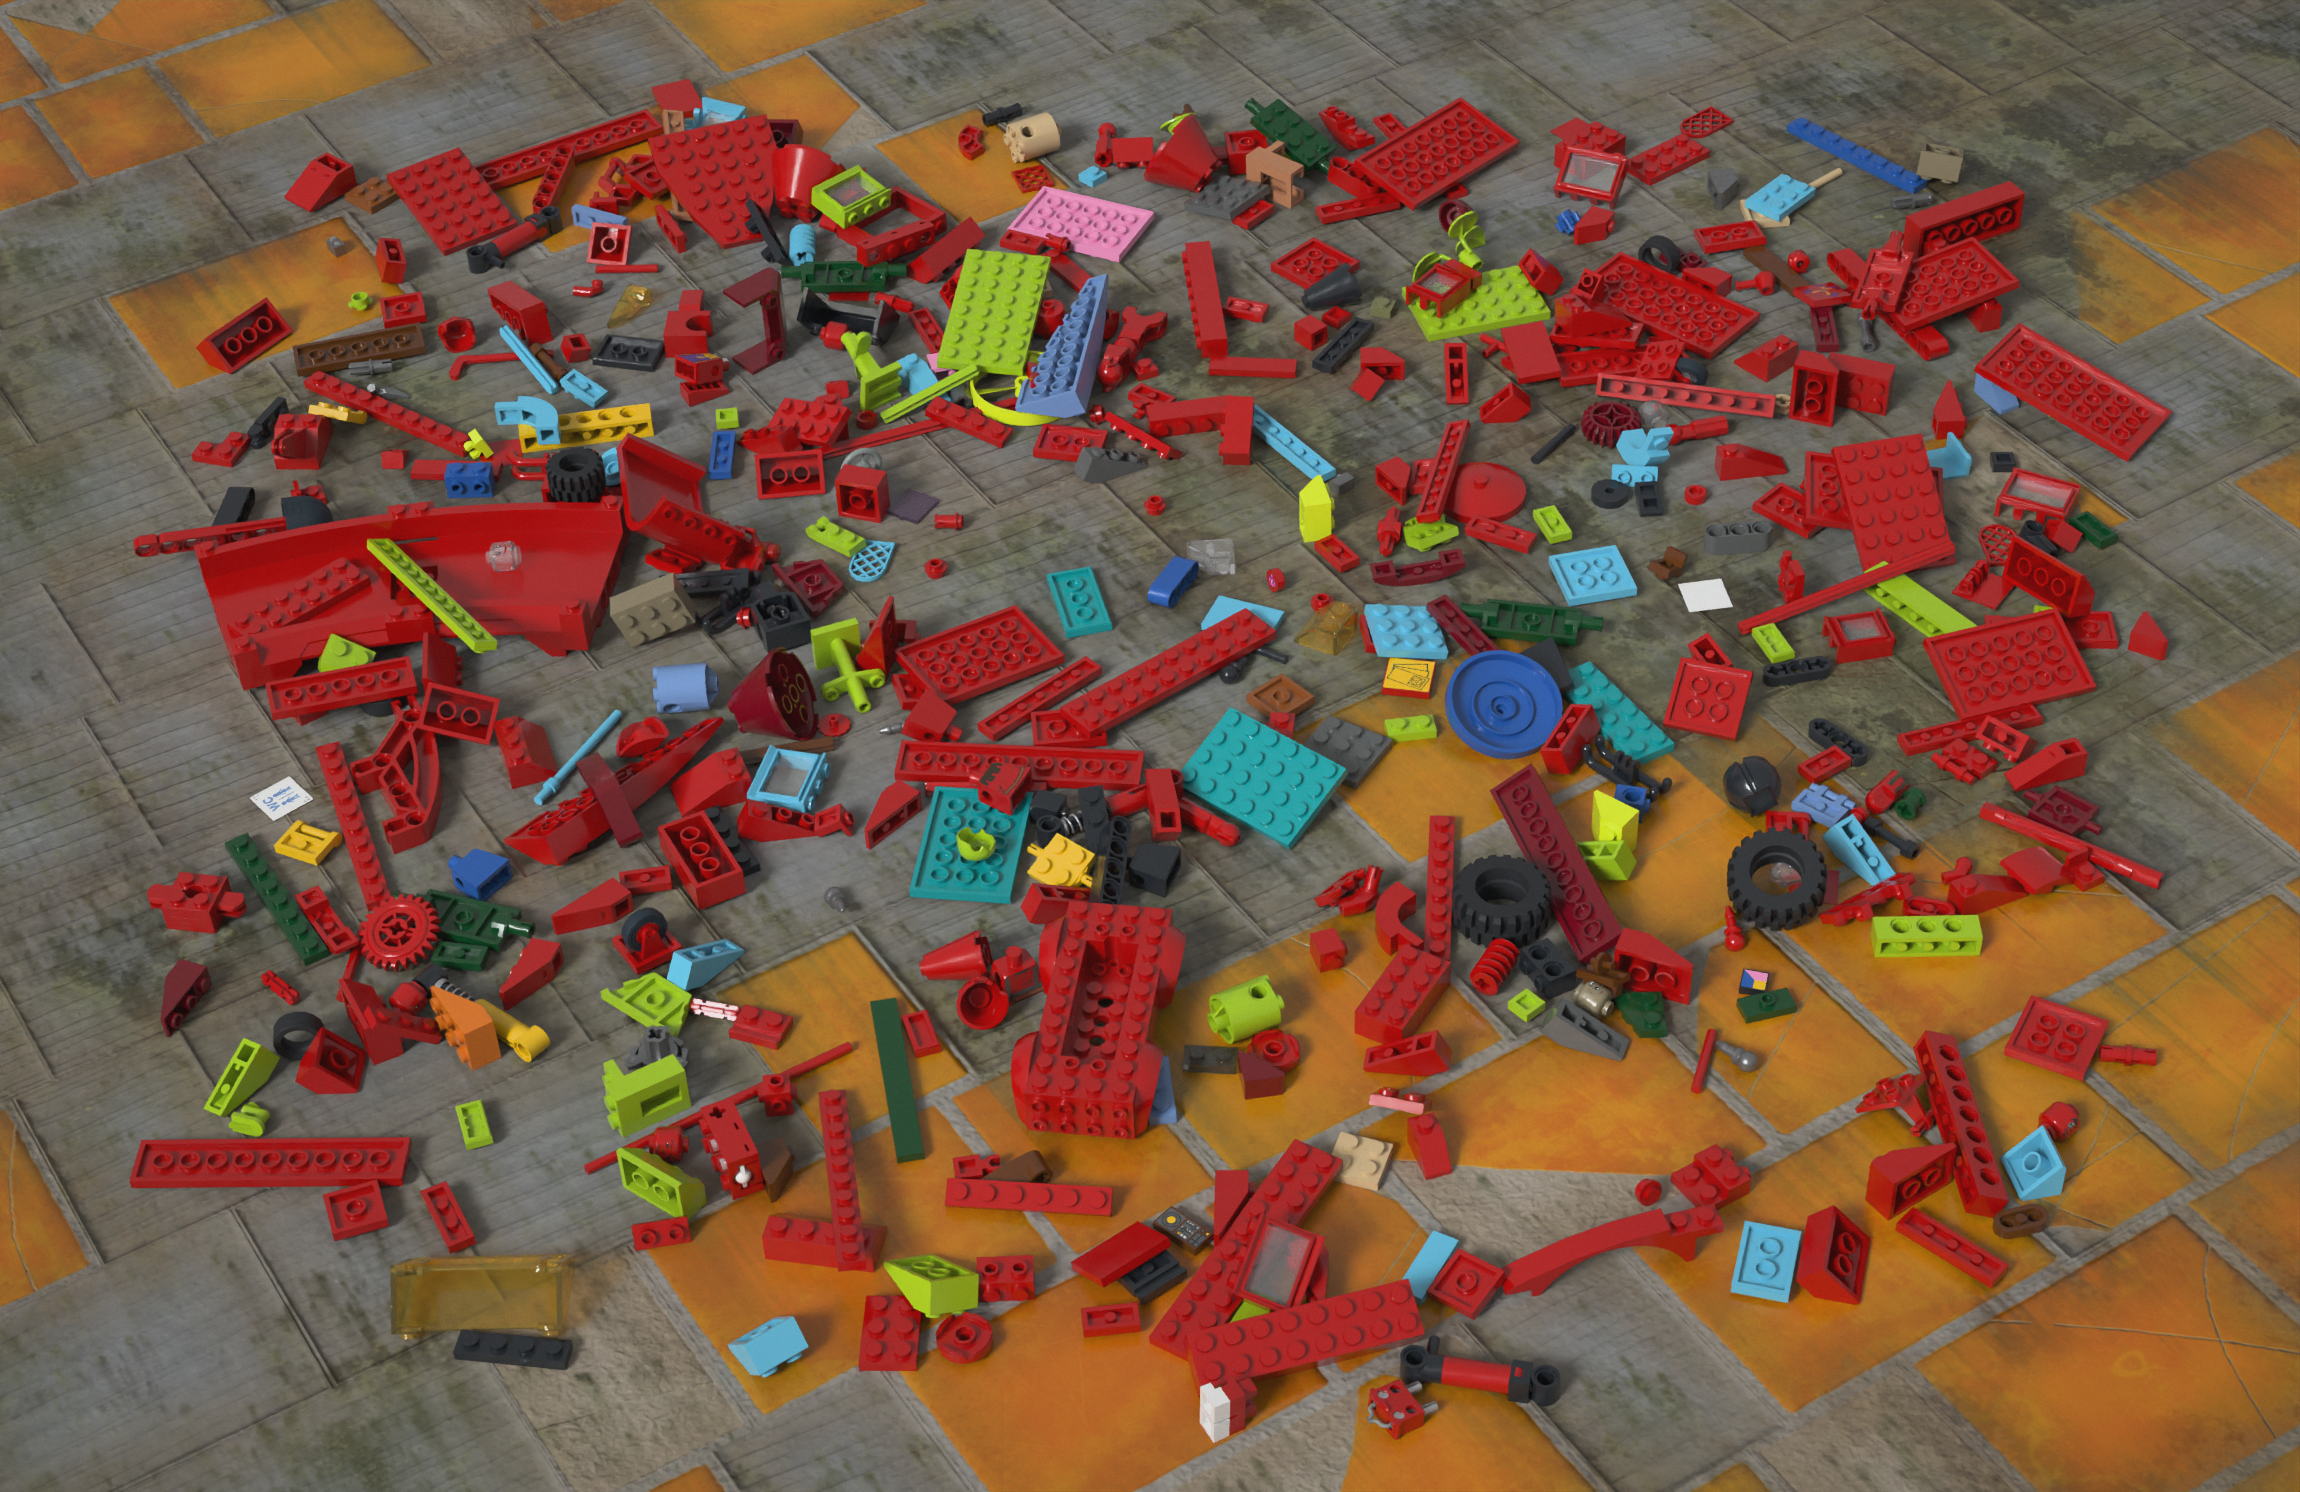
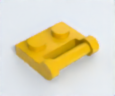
M319 402L318 406L310 405L308 411L310 414L325 415L329 418L364 424L367 420V413L365 411L358 410L355 412L351 411V408L341 406L336 408L332 404Z
M297 820L275 843L274 848L276 853L318 866L334 847H338L341 844L342 834L335 831L330 833L309 826L304 821Z

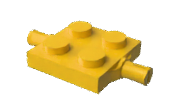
M1058 833L1044 849L1034 843L1028 846L1027 852L1037 857V860L1027 872L1031 878L1042 884L1079 887L1085 884L1091 888L1093 877L1089 876V873L1095 864L1096 855Z

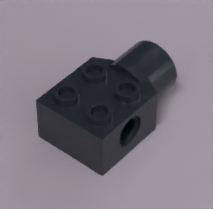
M763 582L751 591L749 600L751 603L753 627L767 653L778 647L788 649L811 642L810 618L795 592H782L779 586L773 582Z

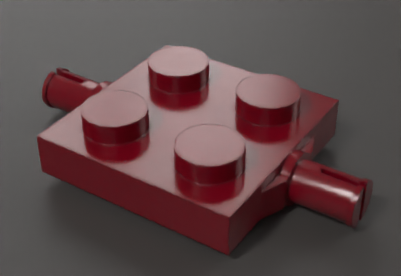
M2057 785L2049 792L2043 794L2028 788L2023 795L2024 798L2035 803L2028 811V819L2076 837L2083 830H2088L2097 836H2100L2103 832L2104 826L2092 821L2098 815L2099 807Z

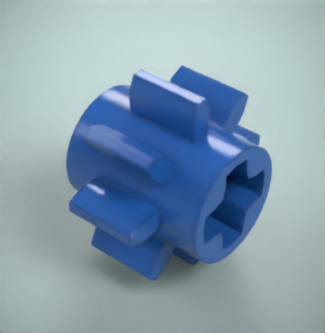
M1568 209L1556 217L1559 222L1555 226L1560 233L1565 231L1569 235L1574 232V226L1580 221L1581 217L1577 211L1572 213Z

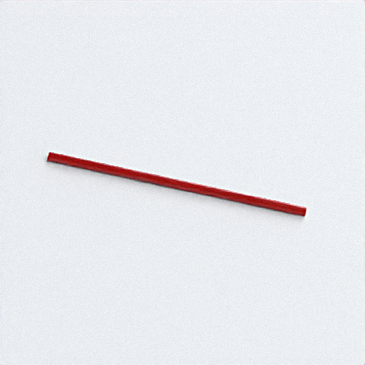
M849 1042L843 1043L781 1073H789L790 1080L851 1052L852 1046ZM763 1081L730 1096L735 1106L758 1096V1087L763 1086ZM701 1110L668 1126L680 1127L682 1130L698 1124V1120L702 1119ZM650 1134L623 1146V1148L645 1149L649 1147ZM615 1150L583 1165L587 1175L617 1162V1152Z

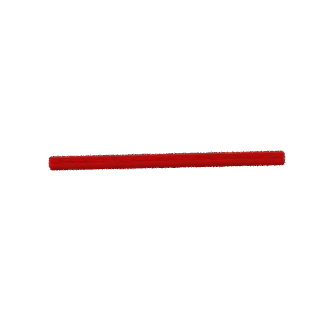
M1014 397L990 404L1015 411L1017 398ZM978 407L968 409L982 416H985L983 415V411L981 409L979 410ZM928 419L835 443L832 448L820 447L816 449H822L823 460L849 454L859 448H872L950 428V426L934 419Z
M1952 541L1944 542L1738 622V629L1742 635L1751 633L1752 628L1776 623L1950 556L1956 552L1955 545Z

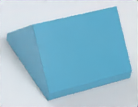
M2042 1125L2000 1157L2022 1201L2061 1195L2066 1166L2046 1127Z

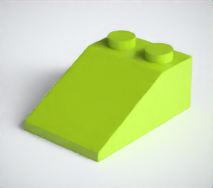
M934 1254L884 1261V1268L914 1309L925 1313L926 1317L940 1318L943 1313L962 1314L966 1312V1309L978 1308L979 1274Z

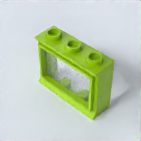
M856 165L812 188L811 204L843 229L890 206L891 189H887L864 172L860 165Z

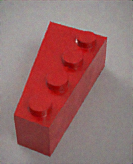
M510 280L487 289L492 308L504 321L507 320L512 330L517 329L520 332L518 335L522 340L527 339V346L529 348L534 343L542 345L553 341L546 315L548 308L544 301H541Z

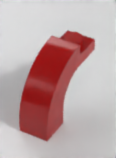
M1399 881L1382 893L1375 911L1376 938L1382 949L1390 956L1399 951L1404 944L1424 951V940L1401 924L1408 917L1416 913V893Z

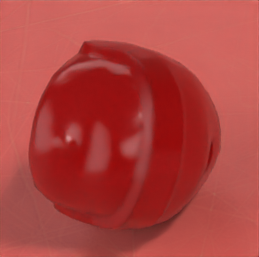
M1796 250L1789 254L1787 263L1795 272L1805 273L1810 266V259L1803 250Z

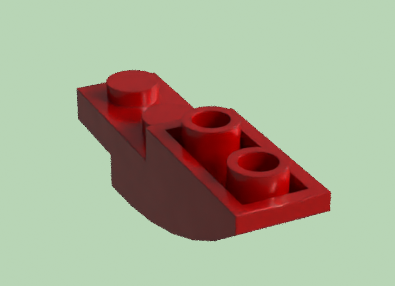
M1330 106L1326 110L1319 112V116L1328 131L1348 151L1375 144V136L1358 127L1355 123V117L1339 109L1337 106Z

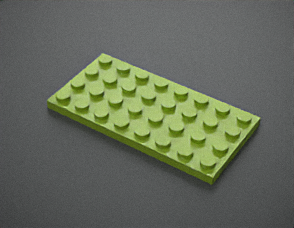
M967 249L938 354L937 368L961 370L971 364H975L979 372L1023 376L1051 265V257Z

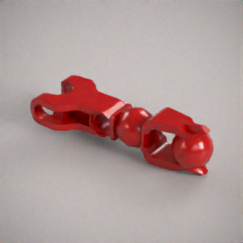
M1127 306L1124 309L1122 320L1125 323L1122 325L1118 340L1112 345L1108 344L1104 358L1097 366V380L1102 384L1104 392H1111L1129 376L1131 363L1149 341L1163 337L1168 327V313L1157 311L1150 316H1141L1136 313L1137 307Z

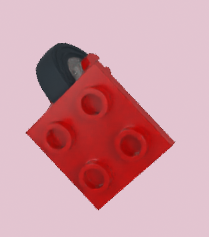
M1685 342L1649 343L1635 378L1659 381L1672 380L1675 383L1704 386L1708 379V370L1684 352Z

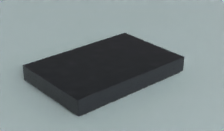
M606 334L592 358V363L596 366L654 372L665 353L664 341Z
M1553 637L1519 653L1540 664L1552 676L1561 695L1576 688Z

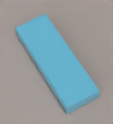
M1433 1230L1402 1279L1409 1278L1416 1304L1422 1306L1428 1296L1426 1290L1459 1247V1240Z

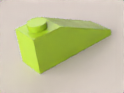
M1624 840L1576 842L1596 878L1606 881L1628 880L1637 863Z
M243 1038L203 1109L225 1118L267 1082L281 1057L262 1045Z

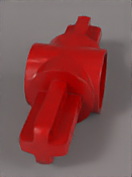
M1395 506L1388 509L1386 517L1378 522L1377 541L1380 542L1379 553L1383 554V557H1388L1389 554H1392L1393 547L1397 543H1401L1403 524L1399 520L1401 512Z

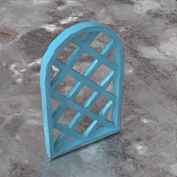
M865 540L866 545L869 546L856 553L849 564L851 577L861 582H871L881 578L887 570L895 549L894 542ZM877 546L879 550L873 552L871 548ZM868 551L870 554L863 556L861 553ZM883 552L885 556L879 558L877 554ZM873 556L875 560L869 562L867 558ZM864 561L866 564L859 566L857 563ZM879 562L881 566L875 568L873 564ZM868 566L872 569L867 572L863 570ZM860 571L862 574L857 576L854 572ZM871 573H876L874 576H869Z

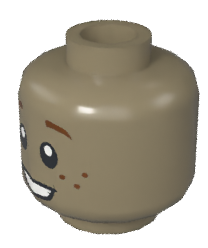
M1588 981L1586 984L1581 983L1573 995L1575 1006L1597 1020L1603 1015L1607 1017L1614 1006V1002L1611 1001L1612 992L1595 981Z

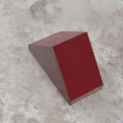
M1243 1051L1238 1053V1070L1245 1100L1283 1095L1286 1092L1284 1072Z

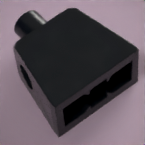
M1140 844L1134 856H1127L1125 870L1129 871V884L1166 898L1181 867V847Z

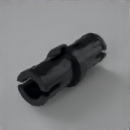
M1015 103L1011 106L999 107L993 112L983 114V124L987 127L1001 121L1004 123L1012 117L1022 115L1021 105Z

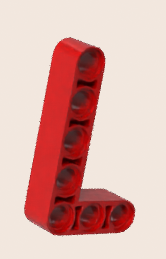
M1343 157L1331 159L1327 179L1356 198L1387 192L1353 166V163Z

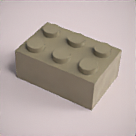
M672 572L610 597V616L633 648L695 623V605Z

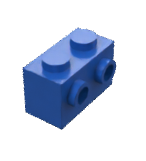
M492 462L447 463L444 480L448 498L493 497L496 482Z

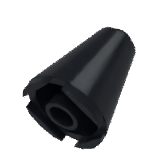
M1348 262L1340 265L1303 291L1304 296L1301 299L1305 308H1310L1311 311L1333 308L1334 306L1357 304L1363 301L1360 298L1362 293L1355 274L1352 275L1348 271L1352 269Z

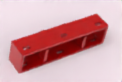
M922 219L857 242V261L867 268L935 244V225L927 219Z

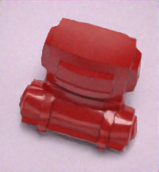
M735 525L734 527L738 529L740 527L744 528L745 533L751 535L752 538L749 539L747 536H744L731 554L720 563L721 570L749 568L752 582L753 572L756 570L762 572L765 566L764 562L778 561L781 555V547L770 541H760L756 530L753 528Z

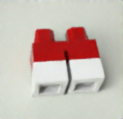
M1230 1375L1227 1378V1384L1216 1389L1211 1383L1200 1386V1424L1213 1443L1245 1429V1419L1256 1415V1406L1251 1398L1257 1396V1388L1250 1377L1236 1382L1234 1377Z

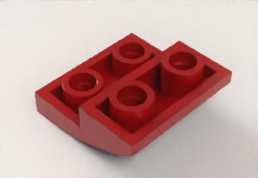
M2042 846L2018 851L2002 859L1999 863L2011 878L2018 880L2024 886V889L2033 895L2048 894L2052 891L2054 885L2072 884L2076 877Z

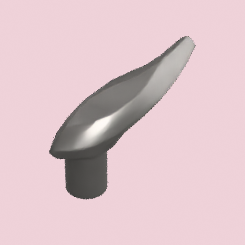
M369 384L367 387L368 392L384 399H409V395L395 388L378 387L374 384Z

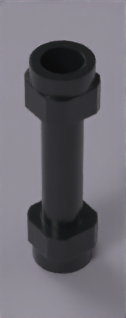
M1870 816L1865 820L1863 829L1872 837L1878 835L1900 849V855L1913 860L1918 856L1920 847L1910 839L1904 841L1882 826L1883 822L1877 818Z

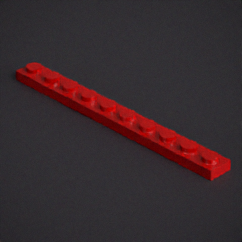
M318 370L304 380L306 389L356 411H365L372 418L461 457H466L475 449L473 448L467 452L464 448L466 442L473 441L469 435Z
M340 742L328 743L315 747L367 910L372 911L374 906H381L380 902L382 900L389 902L391 895Z
M845 1090L818 1092L838 1272L867 1269Z

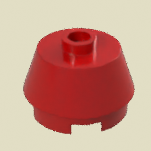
M1044 299L1041 301L1033 333L1034 336L1038 334L1044 336V340H1050L1057 327L1064 324L1062 319L1068 313L1060 301L1055 299Z

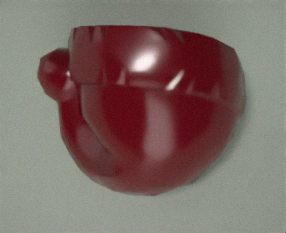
M1458 199L1443 202L1439 208V220L1442 228L1448 233L1451 224L1459 216L1473 210L1471 206Z

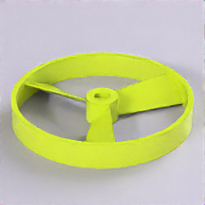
M1029 350L1027 361L1039 364L1038 357L1044 352ZM1026 370L1023 376L1015 379V387L975 390L976 383L987 373L979 372L978 376L970 379V394L973 405L978 407L979 410L981 409L983 415L992 420L1009 425L1033 426L1049 423L1061 418L1003 409L988 403L979 396L980 394L1002 390H1015V396L1018 398L1023 381L1028 379Z

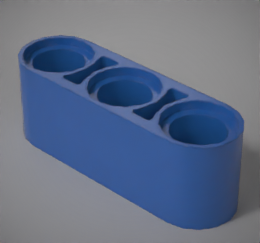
M1175 555L1150 586L1147 597L1148 601L1166 608H1172L1197 577L1199 563Z

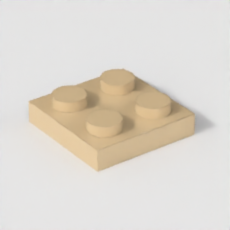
M1340 1132L1331 1155L1343 1160V1168L1333 1181L1378 1191L1393 1153V1144Z

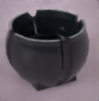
M1744 757L1742 764L1734 762L1726 770L1723 777L1724 793L1729 803L1738 811L1754 817L1779 805L1777 800L1781 793V778L1776 768L1764 757Z

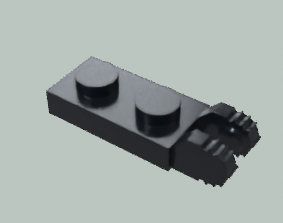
M278 396L247 431L248 437L253 438L250 442L253 449H260L267 444L266 439L274 433L279 414H290L286 398Z

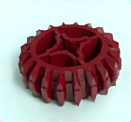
M1603 400L1602 403L1595 402L1594 406H1588L1581 420L1583 436L1587 437V441H1593V445L1599 444L1601 448L1608 446L1610 449L1616 446L1622 431L1641 429L1642 426L1640 414L1636 411L1635 407H1630L1628 403L1622 404L1621 401L1613 402L1612 400L1611 402Z

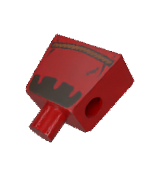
M996 761L992 762L984 773L973 770L969 777V783L978 788V799L980 802L1011 816L1033 786L1031 767Z

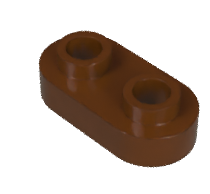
M2038 1204L2014 1207L1996 1213L1992 1228L1997 1236L2004 1239H2014L2045 1230L2049 1214L2044 1207Z

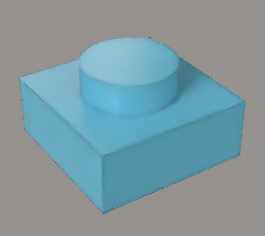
M1091 166L1079 173V181L1092 188L1107 180V173L1095 166Z

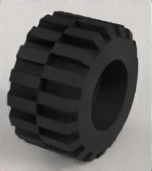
M571 447L566 450L563 449L559 453L553 454L552 458H549L545 468L551 495L556 497L558 501L588 502L590 499H595L596 495H600L606 487L602 457L599 456L598 452L592 451L590 448Z

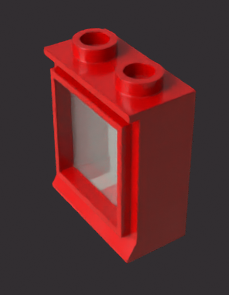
M1435 263L1432 269L1412 285L1406 286V304H1412L1420 296V308L1426 310L1430 306V300L1436 302L1437 318L1441 319L1470 295L1471 277Z
M1879 608L1876 611L1842 616H1824L1822 635L1823 637L1829 636L1828 643L1830 648L1837 647V664L1893 655V647L1897 643L1896 634L1890 630L1888 619L1886 616H1883Z

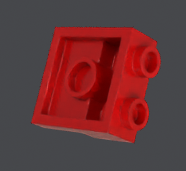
M1714 1144L1695 1154L1693 1163L1672 1173L1671 1182L1695 1207L1714 1204L1716 1209L1719 1210L1749 1194L1751 1174L1747 1167H1739L1734 1162V1157L1729 1149H1721L1717 1144Z

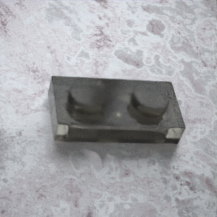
M1185 1045L1183 1072L1237 1073L1238 1047Z

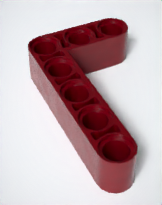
M596 752L575 762L584 782L599 802L620 848L622 849L643 839V834L615 775L600 754Z

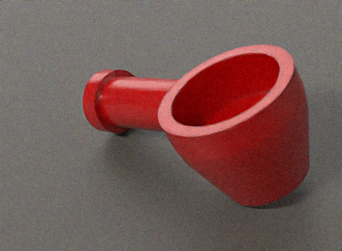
M1763 271L1758 273L1752 280L1735 281L1736 292L1743 289L1756 288L1762 295L1768 296L1774 291L1775 275L1772 272Z

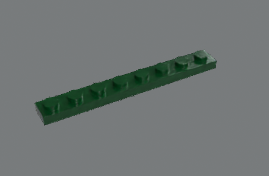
M246 833L225 842L226 850L304 965L308 966L328 957L327 947L249 834Z

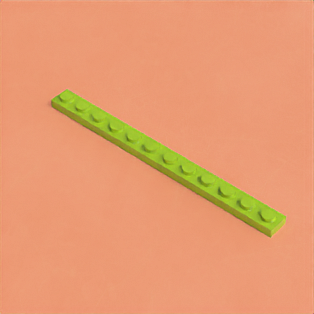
M389 538L367 539V549L474 652L486 653L488 650H497V640Z

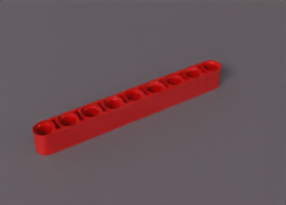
M1849 247L1827 254L1829 268L1848 287H1854L1852 288L1854 292L1866 263ZM1876 312L1925 361L1946 356L1949 353L1947 340L1930 323L1905 333L1885 312Z

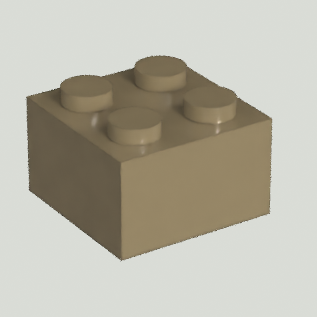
M1923 142L1916 175H1920V178L1925 180H1932V178L1941 179V182L1952 184L1953 181L1958 182L1964 149Z

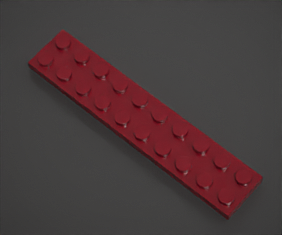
M1531 763L1491 789L1490 792L1527 863L1532 862L1538 867V870L1541 869L1547 876L1552 892L1551 908L1578 960L1584 966L1590 962L1592 957L1596 958L1600 952H1605L1615 946L1623 928L1540 775Z

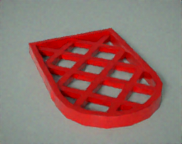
M1710 106L1683 120L1680 125V131L1689 138H1704L1733 124L1734 120ZM1702 116H1710V119H1702ZM1712 116L1720 117V119H1712ZM1692 121H1700L1699 124H1692ZM1712 122H1719V125H1712ZM1683 126H1688L1689 129H1683ZM1692 127H1699V130L1692 129ZM1702 127H1709V130H1702Z
M1998 524L1987 525L1979 532V543L1989 562V567L2005 566L2006 559L2001 557L2008 555L2007 551L2010 544L2003 542L2005 538L2012 540V537L2008 536L2009 534L2011 536L2016 535L2007 526ZM1999 530L2006 531V533L2003 534L1999 532ZM1986 531L1992 532L1990 535L1984 534ZM1997 534L2001 536V538L1998 540L1993 536ZM1989 540H1992V541H1994V542H1996V543H1995L1994 545H1991V544H1988L1987 542H1988ZM2001 544L2006 548L2002 550L2000 548H1997V546ZM1995 550L2000 552V554L1997 556L1992 554L1991 552Z

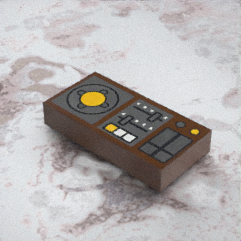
M1172 1205L1153 1221V1228L1169 1237L1170 1240L1194 1256L1214 1240V1233Z

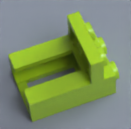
M674 1054L625 1076L613 1059L603 1063L605 1075H602V1080L606 1090V1096L603 1099L607 1109L610 1111L607 1119L613 1130L617 1129L623 1138L691 1108L686 1073Z

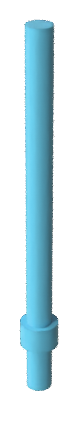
M614 710L554 777H550L543 784V789L534 798L536 804L542 805L550 795H554L560 789V784L575 769V762L585 758L622 717L621 711Z

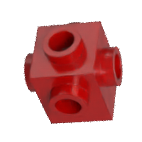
M790 1074L762 1075L763 1086L758 1087L759 1103L765 1104L766 1117L792 1115L793 1100L797 1099L796 1083H791Z

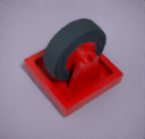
M646 907L631 914L622 927V934L612 938L613 946L637 975L671 960L674 951L682 950L680 943L667 929L665 917L655 908Z

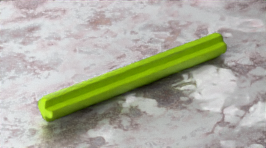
M971 364L880 413L882 420L885 424H888L933 400L936 396L939 397L978 376L979 370L977 366Z

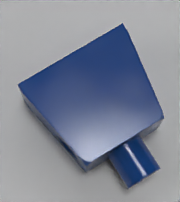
M473 849L464 858L454 855L448 863L449 868L452 869L455 887L467 897L480 901H487L513 878L509 859L479 849Z

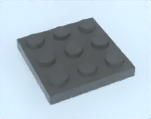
M1223 175L1212 184L1205 186L1199 193L1192 195L1190 199L1184 202L1185 210L1232 220L1268 195L1270 188L1269 185L1261 184L1260 182H1251L1242 178L1237 179Z
M1328 715L1303 746L1346 768L1349 774L1341 784L1357 790L1392 748V739Z

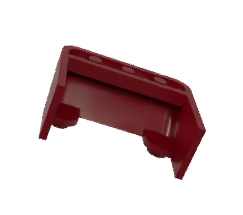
M768 267L723 290L724 295L743 308L757 301L760 302L762 307L766 340L732 357L733 362L752 375L781 361L786 354L787 323L781 275L772 267Z

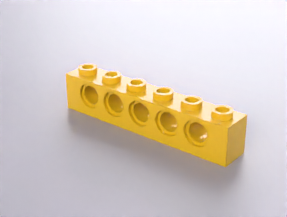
M650 403L558 415L561 430L560 444L538 445L535 427L518 424L522 453L620 441L624 439L627 433L639 438L654 436Z

